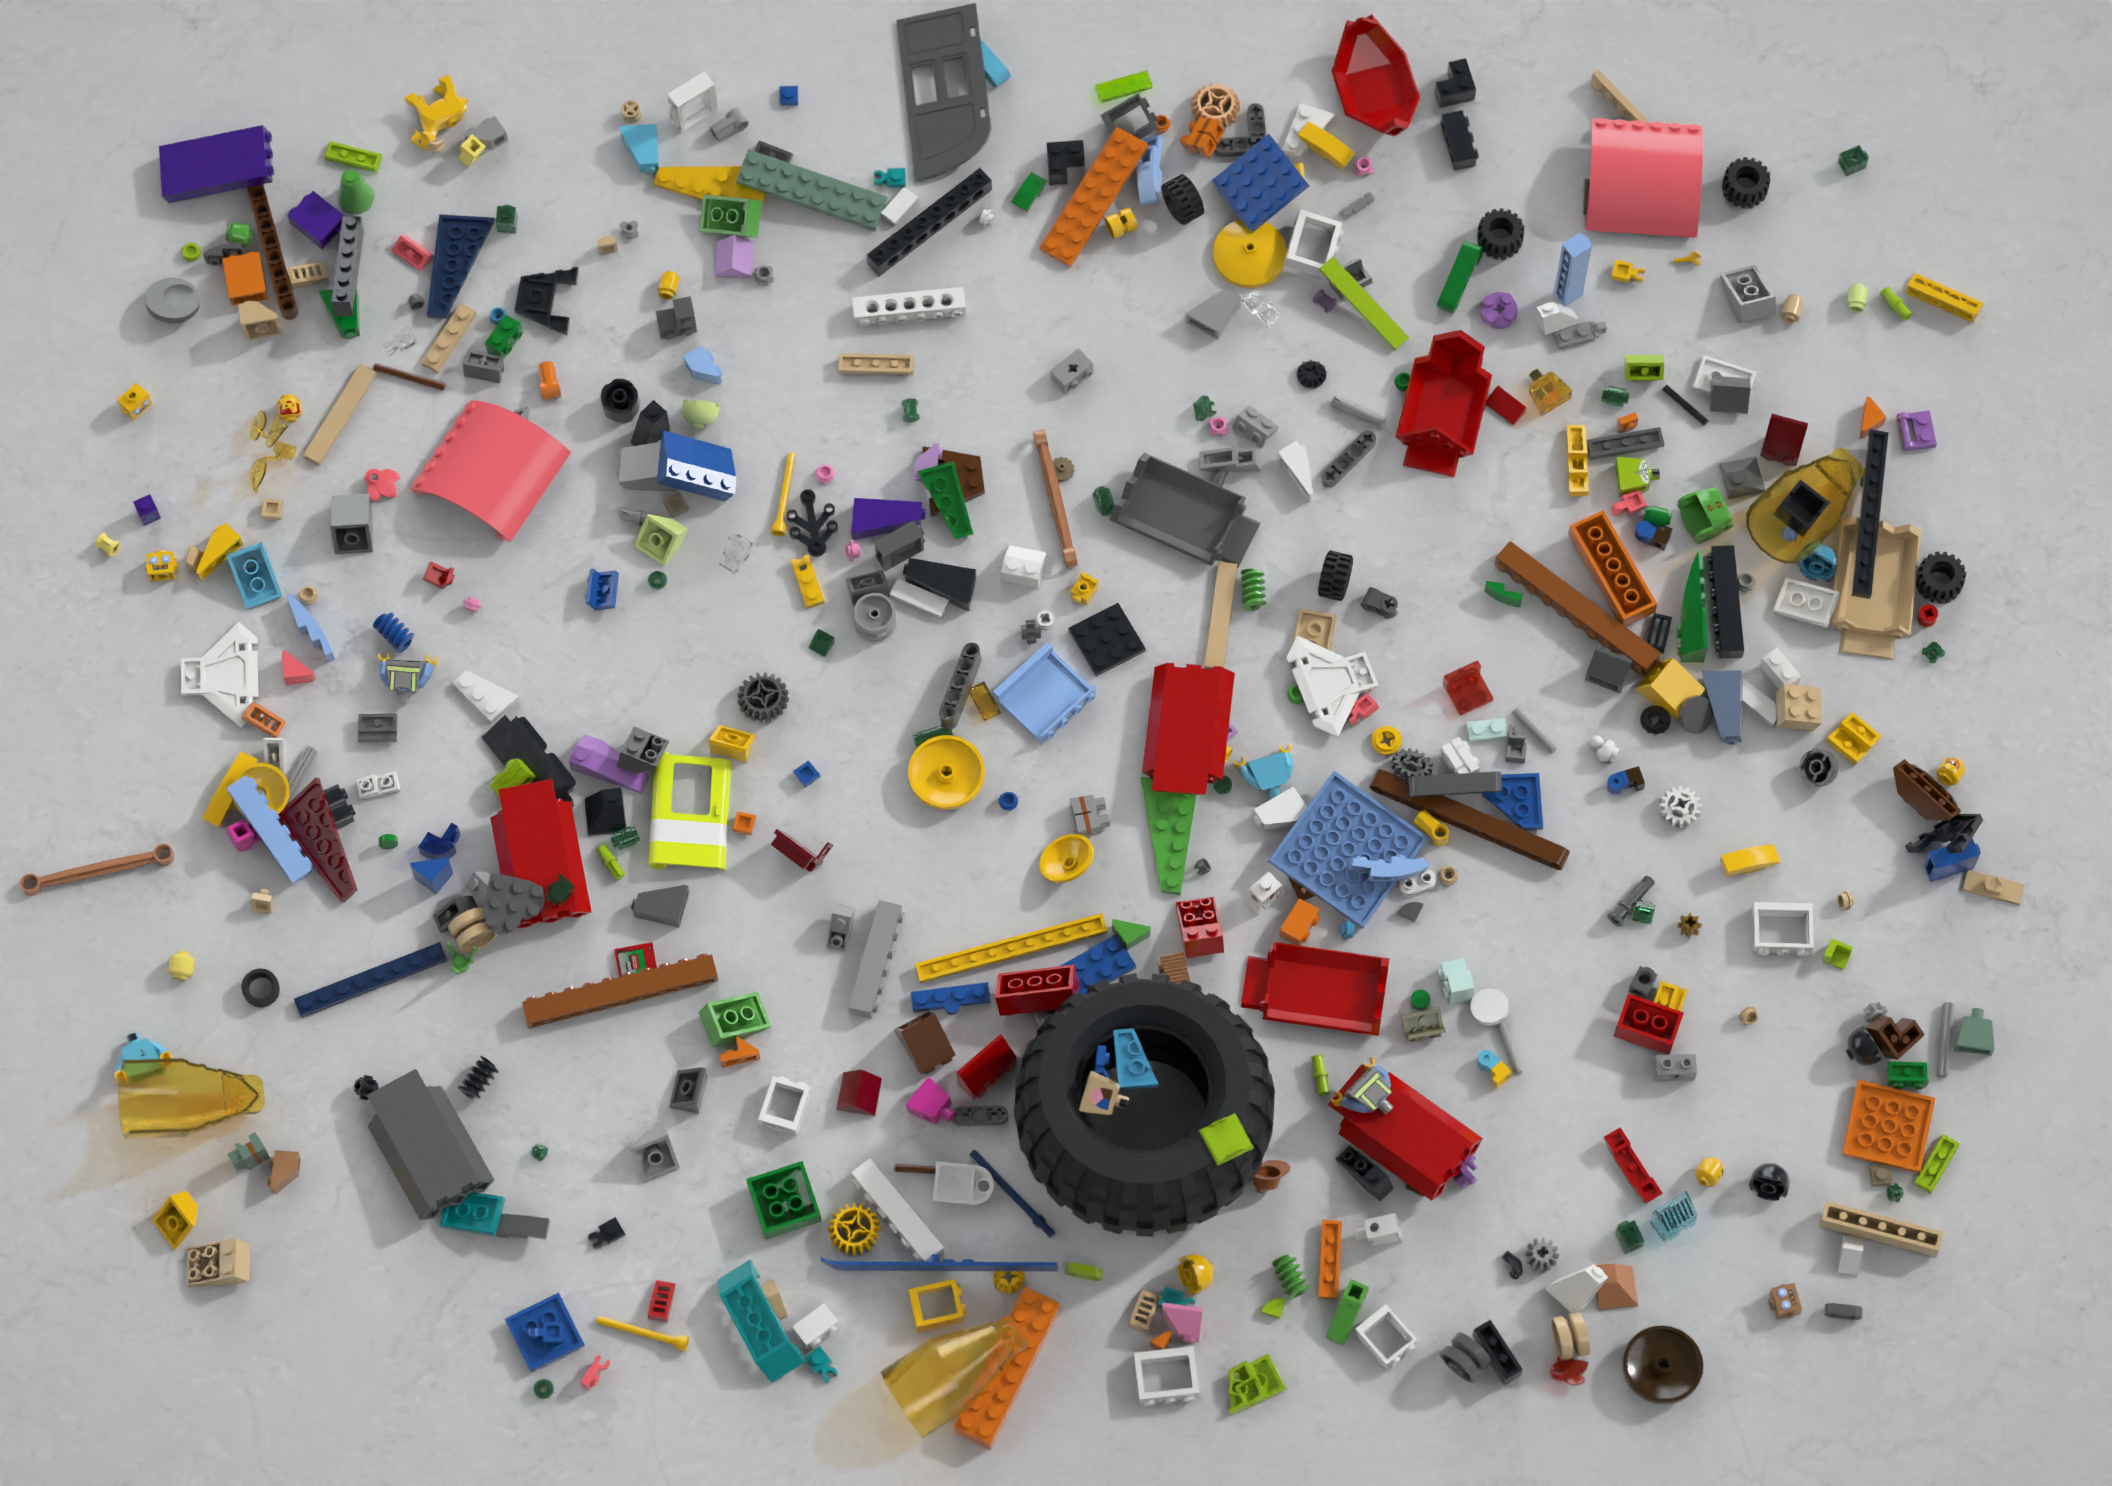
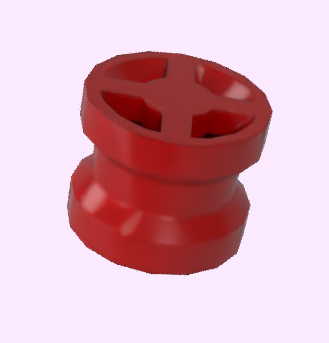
M1931 604L1923 605L1917 617L1919 624L1923 627L1933 626L1938 617L1937 608Z

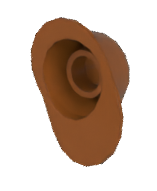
M1281 1160L1263 1162L1253 1178V1184L1257 1192L1262 1193L1276 1189L1281 1177L1290 1171V1165Z

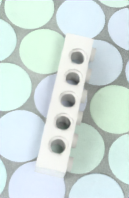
M963 287L852 297L855 325L868 326L869 324L876 323L884 325L888 322L903 323L908 320L923 321L929 318L942 319L943 317L950 316L958 318L966 315ZM950 303L949 306H943L942 304ZM927 304L932 305L930 308L924 307ZM907 306H912V307H914L913 309H910V310L905 309ZM888 308L895 309L894 311H887ZM876 310L875 313H869L868 311Z

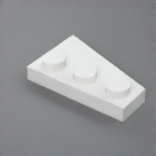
M1300 103L1282 151L1287 155L1300 158L1309 146L1296 135L1307 122L1324 130L1325 126L1335 118V114Z

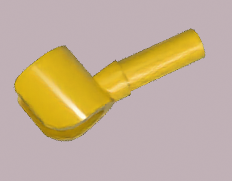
M1691 252L1687 257L1674 258V263L1692 262L1694 266H1699L1701 261L1696 258H1701V256L1697 252Z

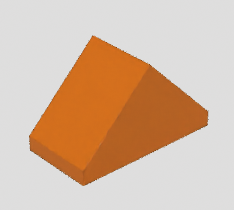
M1866 397L1859 437L1862 439L1868 436L1870 429L1877 430L1882 427L1887 418L1871 397Z

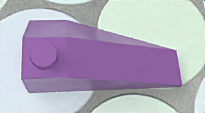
M584 735L576 744L569 760L571 770L641 794L649 779V775L645 772L633 774L618 768L617 763L620 753L604 741L588 735Z

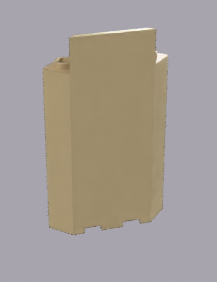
M1853 517L1841 520L1834 590L1839 591L1840 596L1830 619V624L1841 631L1839 652L1893 659L1895 639L1911 635L1922 531L1911 524L1893 527L1884 520L1879 521L1872 596L1870 599L1851 596L1859 518Z

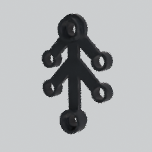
M806 489L801 492L800 498L802 504L806 505L808 522L799 517L797 511L793 509L786 513V517L789 522H794L811 534V539L801 534L798 527H792L789 530V534L792 539H797L806 545L811 556L820 557L826 552L825 543L833 533L838 531L837 522L831 520L827 523V530L819 538L818 531L828 518L835 514V507L831 503L826 504L824 512L816 521L813 507L816 501L815 493L810 489ZM806 494H810V495H811V497H809V498H806V497H804V496H805ZM827 508L833 509L831 512L826 511ZM790 514L796 515L794 518L789 517ZM830 525L836 526L834 529L829 528ZM797 531L798 534L793 535L792 532ZM815 545H819V546H820L819 549H814L813 547H814Z

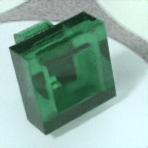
M1201 396L1193 403L1196 421H1204L1207 417H1212L1217 413L1211 409L1215 403L1210 401L1209 396Z
M1642 900L1636 901L1632 920L1651 925L1656 905H1653L1651 902L1650 904L1644 903Z

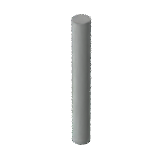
M1518 708L1512 712L1551 753L1556 751L1557 747Z
M1501 1020L1497 1024V1028L1515 1074H1521L1523 1072L1504 1021Z

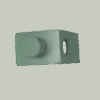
M1973 1008L1971 1017H1964L1954 1051L1992 1056L1995 1048L1992 1020L1983 1019V1009Z

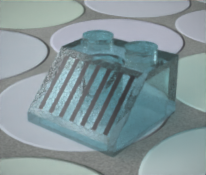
M1684 1191L1653 1211L1650 1224L1663 1242L1667 1239L1670 1241L1675 1239L1680 1234L1679 1231L1684 1228L1688 1230L1696 1224L1695 1221L1698 1214L1687 1191Z

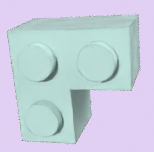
M1464 958L1441 962L1438 977L1444 984V988H1442L1444 999H1448L1449 1005L1472 1000L1474 984L1471 972L1466 968Z

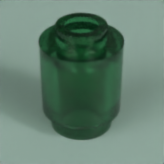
M1613 386L1603 388L1601 402L1618 407L1628 404L1629 393H1626V389Z
M1105 486L1096 488L1092 493V497L1097 511L1102 516L1112 514L1115 503L1110 489L1105 488Z
M630 826L614 832L613 837L610 838L614 849L618 848L619 851L637 844L636 842L640 841L636 827L631 828Z

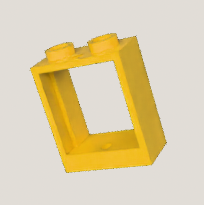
M955 1279L908 1289L917 1332L964 1322L963 1315H967L965 1303H960L959 1297L963 1296L961 1285H956ZM952 1288L957 1313L923 1320L918 1295Z

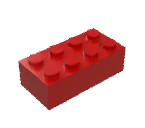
M1075 965L999 973L995 994L999 1015L1011 1016L1014 1014L1059 1009V1006L1074 993L1078 994L1079 981Z

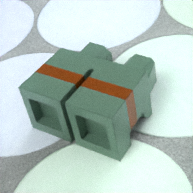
M256 1132L249 1135L250 1142L243 1146L236 1143L237 1149L228 1153L237 1171L246 1166L251 1170L271 1159Z

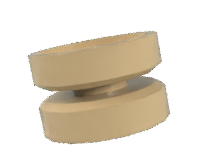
M484 907L468 910L449 923L448 929L453 938H456V944L461 953H471L475 946L479 950L490 944L497 937L498 934L490 931V928L483 921Z
M1579 1311L1570 1313L1567 1321L1563 1316L1551 1318L1556 1349L1562 1361L1572 1359L1574 1350L1580 1357L1590 1354L1588 1332Z

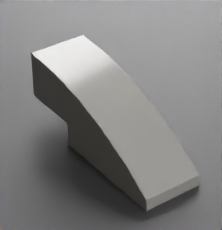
M1229 447L1199 452L1200 470L1217 472V469H1223L1227 472L1260 470V452L1256 447L1244 449Z

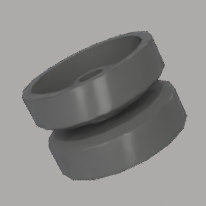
M1458 1332L1451 1340L1452 1346H1446L1441 1351L1440 1357L1455 1374L1465 1381L1473 1383L1480 1375L1479 1369L1485 1370L1491 1363V1358L1476 1341L1466 1334Z

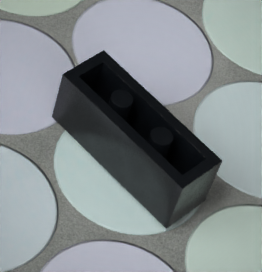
M1463 110L1441 114L1440 124L1454 171L1475 167L1476 159H1479L1477 148H1474L1472 144L1474 143L1473 133L1468 130V117L1464 116Z
M1491 1319L1473 1330V1338L1490 1356V1364L1504 1386L1522 1375V1367Z

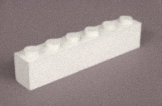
M870 1158L851 1172L852 1184L857 1190L861 1188L865 1193L863 1195L865 1200L870 1205L872 1203L877 1208L875 1210L881 1219L885 1218L889 1222L888 1227L894 1234H899L902 1238L900 1239L901 1243L906 1249L910 1248L914 1252L913 1257L917 1262H925L932 1254L940 1256L944 1253L942 1244Z

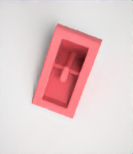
M285 650L282 652L283 675L286 685L313 682L316 679L313 671Z

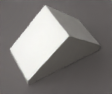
M264 738V763L277 767L284 774L287 747L283 738Z
M1843 1235L1837 1273L1858 1276L1863 1254V1238Z

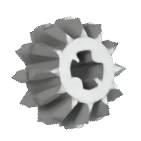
M1543 1237L1541 1243L1534 1239V1244H1528L1529 1250L1525 1252V1255L1528 1256L1526 1262L1533 1263L1532 1269L1539 1266V1272H1542L1543 1267L1549 1271L1551 1265L1556 1266L1557 1262L1555 1259L1559 1258V1254L1556 1253L1558 1247H1551L1552 1240L1545 1243V1238ZM1540 1252H1544V1258L1540 1257Z

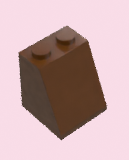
M928 1011L894 1029L919 1073H931L935 1070V1066L940 1063L942 1065L948 1064L953 1060L952 1057L956 1056L935 1013Z

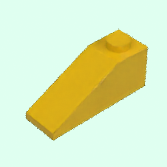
M226 522L222 526L220 525L215 528L196 571L201 582L227 559V554L235 552L243 545L241 537Z

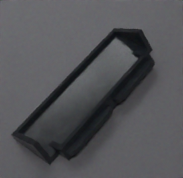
M504 715L482 736V740L504 767L512 759L522 760L536 776L530 783L552 779L556 799L571 802L572 808L574 807L573 799L569 793L574 791L573 787L576 785V780L554 753L547 754L545 752L547 749L546 742L525 717L518 718L516 716L510 721Z

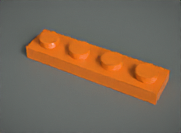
M1322 1220L1318 1299L1338 1300L1342 1221Z

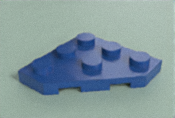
M1539 773L1501 774L1502 791L1482 793L1485 799L1521 829L1543 830Z

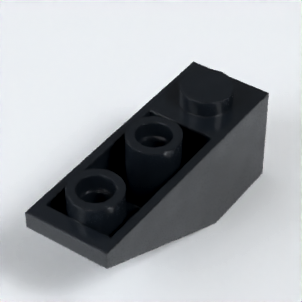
M1348 1146L1335 1158L1377 1200L1381 1201L1394 1189L1389 1176L1351 1146Z

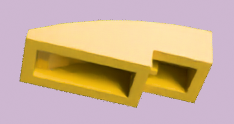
M1307 122L1296 135L1321 158H1327L1340 170L1355 155L1354 151L1336 137L1310 122Z
M1772 844L1746 848L1721 855L1720 863L1726 878L1740 873L1747 874L1778 864L1780 859Z

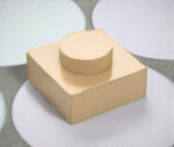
M606 236L597 240L600 254L618 251L615 237Z
M264 499L261 513L262 519L281 520L283 500Z

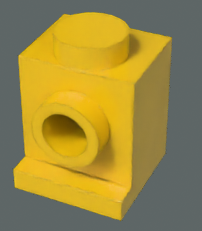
M1082 572L1070 591L1072 600L1087 606L1099 588V581Z

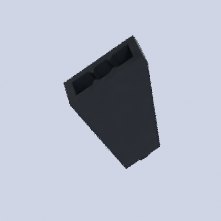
M653 400L640 412L630 442L633 446L657 443L661 439V432L663 430L670 431L667 411L656 401Z

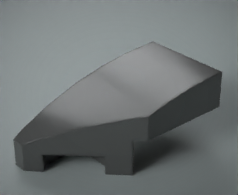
M1509 724L1505 762L1525 764L1526 737L1523 734L1520 735L1514 729L1515 726L1513 724Z

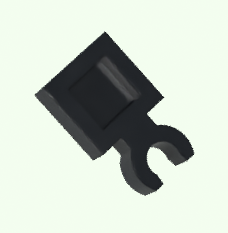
M616 1217L598 1226L600 1232L589 1234L588 1239L590 1241L593 1238H597L598 1242L593 1244V1247L598 1249L605 1240L610 1245L624 1237L625 1232Z

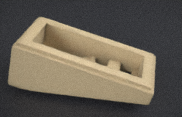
M324 262L287 268L293 290L329 279ZM320 268L322 275H318L317 269ZM309 271H313L315 276H311Z
M1142 1289L1131 1316L1129 1327L1148 1333L1161 1296ZM1144 1296L1154 1299V1303L1143 1300ZM1141 1304L1151 1306L1152 1309L1150 1310L1141 1306ZM1139 1310L1149 1313V1317L1138 1313ZM1138 1317L1147 1320V1322L1144 1323L1136 1320V1318Z

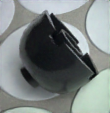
M1863 1025L1849 1035L1846 1052L1850 1060L1855 1059L1860 1065L1870 1066L1882 1061V1058L1876 1057V1054L1879 1052L1870 1034L1863 1032L1866 1029Z
M1766 1163L1758 1166L1753 1171L1749 1182L1752 1192L1754 1189L1758 1193V1197L1770 1201H1777L1783 1196L1785 1198L1790 1186L1788 1173L1775 1163Z

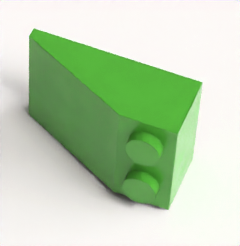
M703 195L700 232L735 234L737 236L758 238L761 201Z
M758 992L710 1002L698 1012L712 1048L735 1042V1036L743 1039L771 1027Z

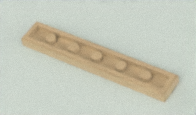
M359 364L305 451L304 458L319 465L322 464L376 377V371Z
M1218 563L1204 669H1213V666L1224 668L1237 573V564Z

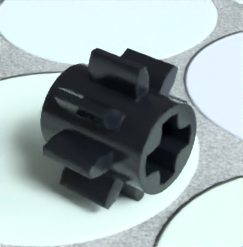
M369 1075L360 1077L354 1084L356 1095H360V1099L369 1100L367 1095L379 1089L376 1080H373V1076Z

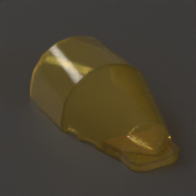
M1837 448L1830 455L1814 460L1809 464H1803L1796 469L1785 471L1750 505L1746 513V526L1751 538L1761 551L1772 559L1784 564H1797L1806 559L1840 525L1848 500L1852 496L1857 481L1864 474L1863 466L1846 449ZM1801 479L1827 499L1830 504L1804 537L1798 534L1796 541L1792 540L1789 542L1782 537L1783 533L1781 532V529L1783 530L1787 525L1774 516L1773 513Z
M183 1058L123 1060L120 1068L118 1104L120 1126L125 1139L184 1138L239 1118L245 1114H257L262 1111L265 1104L263 1082L257 1075H241L219 1068L217 1070L206 1067L205 1064L200 1063L199 1065L188 1062L187 1059Z
M1005 1316L997 1322H989L932 1337L882 1369L880 1373L906 1417L919 1435L924 1438L973 1406L977 1402L978 1396L988 1389L989 1383L995 1376H999L1011 1360L1026 1349L1028 1340L1015 1319Z

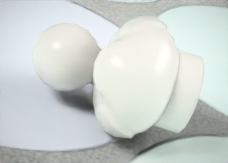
M1594 736L1590 741L1591 746L1598 749L1596 755L1599 761H1610L1612 763L1615 761L1620 749L1616 747L1612 740L1604 742L1603 737Z

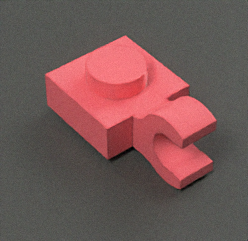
M1636 490L1622 495V501L1614 503L1611 511L1614 516L1621 514L1625 510L1630 515L1646 509L1647 504L1640 490Z
M600 1355L595 1357L593 1365L589 1367L581 1380L582 1387L588 1391L592 1386L595 1387L600 1379L599 1372L608 1369L610 1366L609 1360L603 1365L599 1364Z

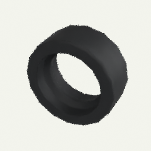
M254 969L247 973L242 980L241 988L244 998L254 1007L263 1008L270 1006L279 996V982L276 976L267 969ZM267 978L272 983L270 994L263 998L253 997L249 987L254 980Z

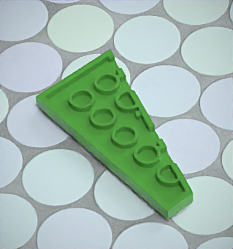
M1141 777L1161 893L1181 895L1197 795L1155 792L1152 790L1153 779Z

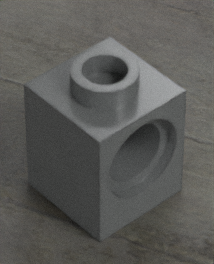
M1640 966L1628 992L1647 999L1658 974L1649 967ZM1644 978L1648 980L1649 983L1641 984L1639 982V979Z

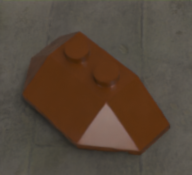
M1905 759L1894 766L1893 771L1898 795L1913 807L1920 816L1926 820H1951L1961 812L1953 796L1923 769L1909 764Z

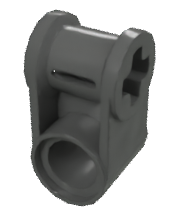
M1368 588L1360 604L1361 607L1385 618L1395 617L1398 613L1397 599L1376 588Z

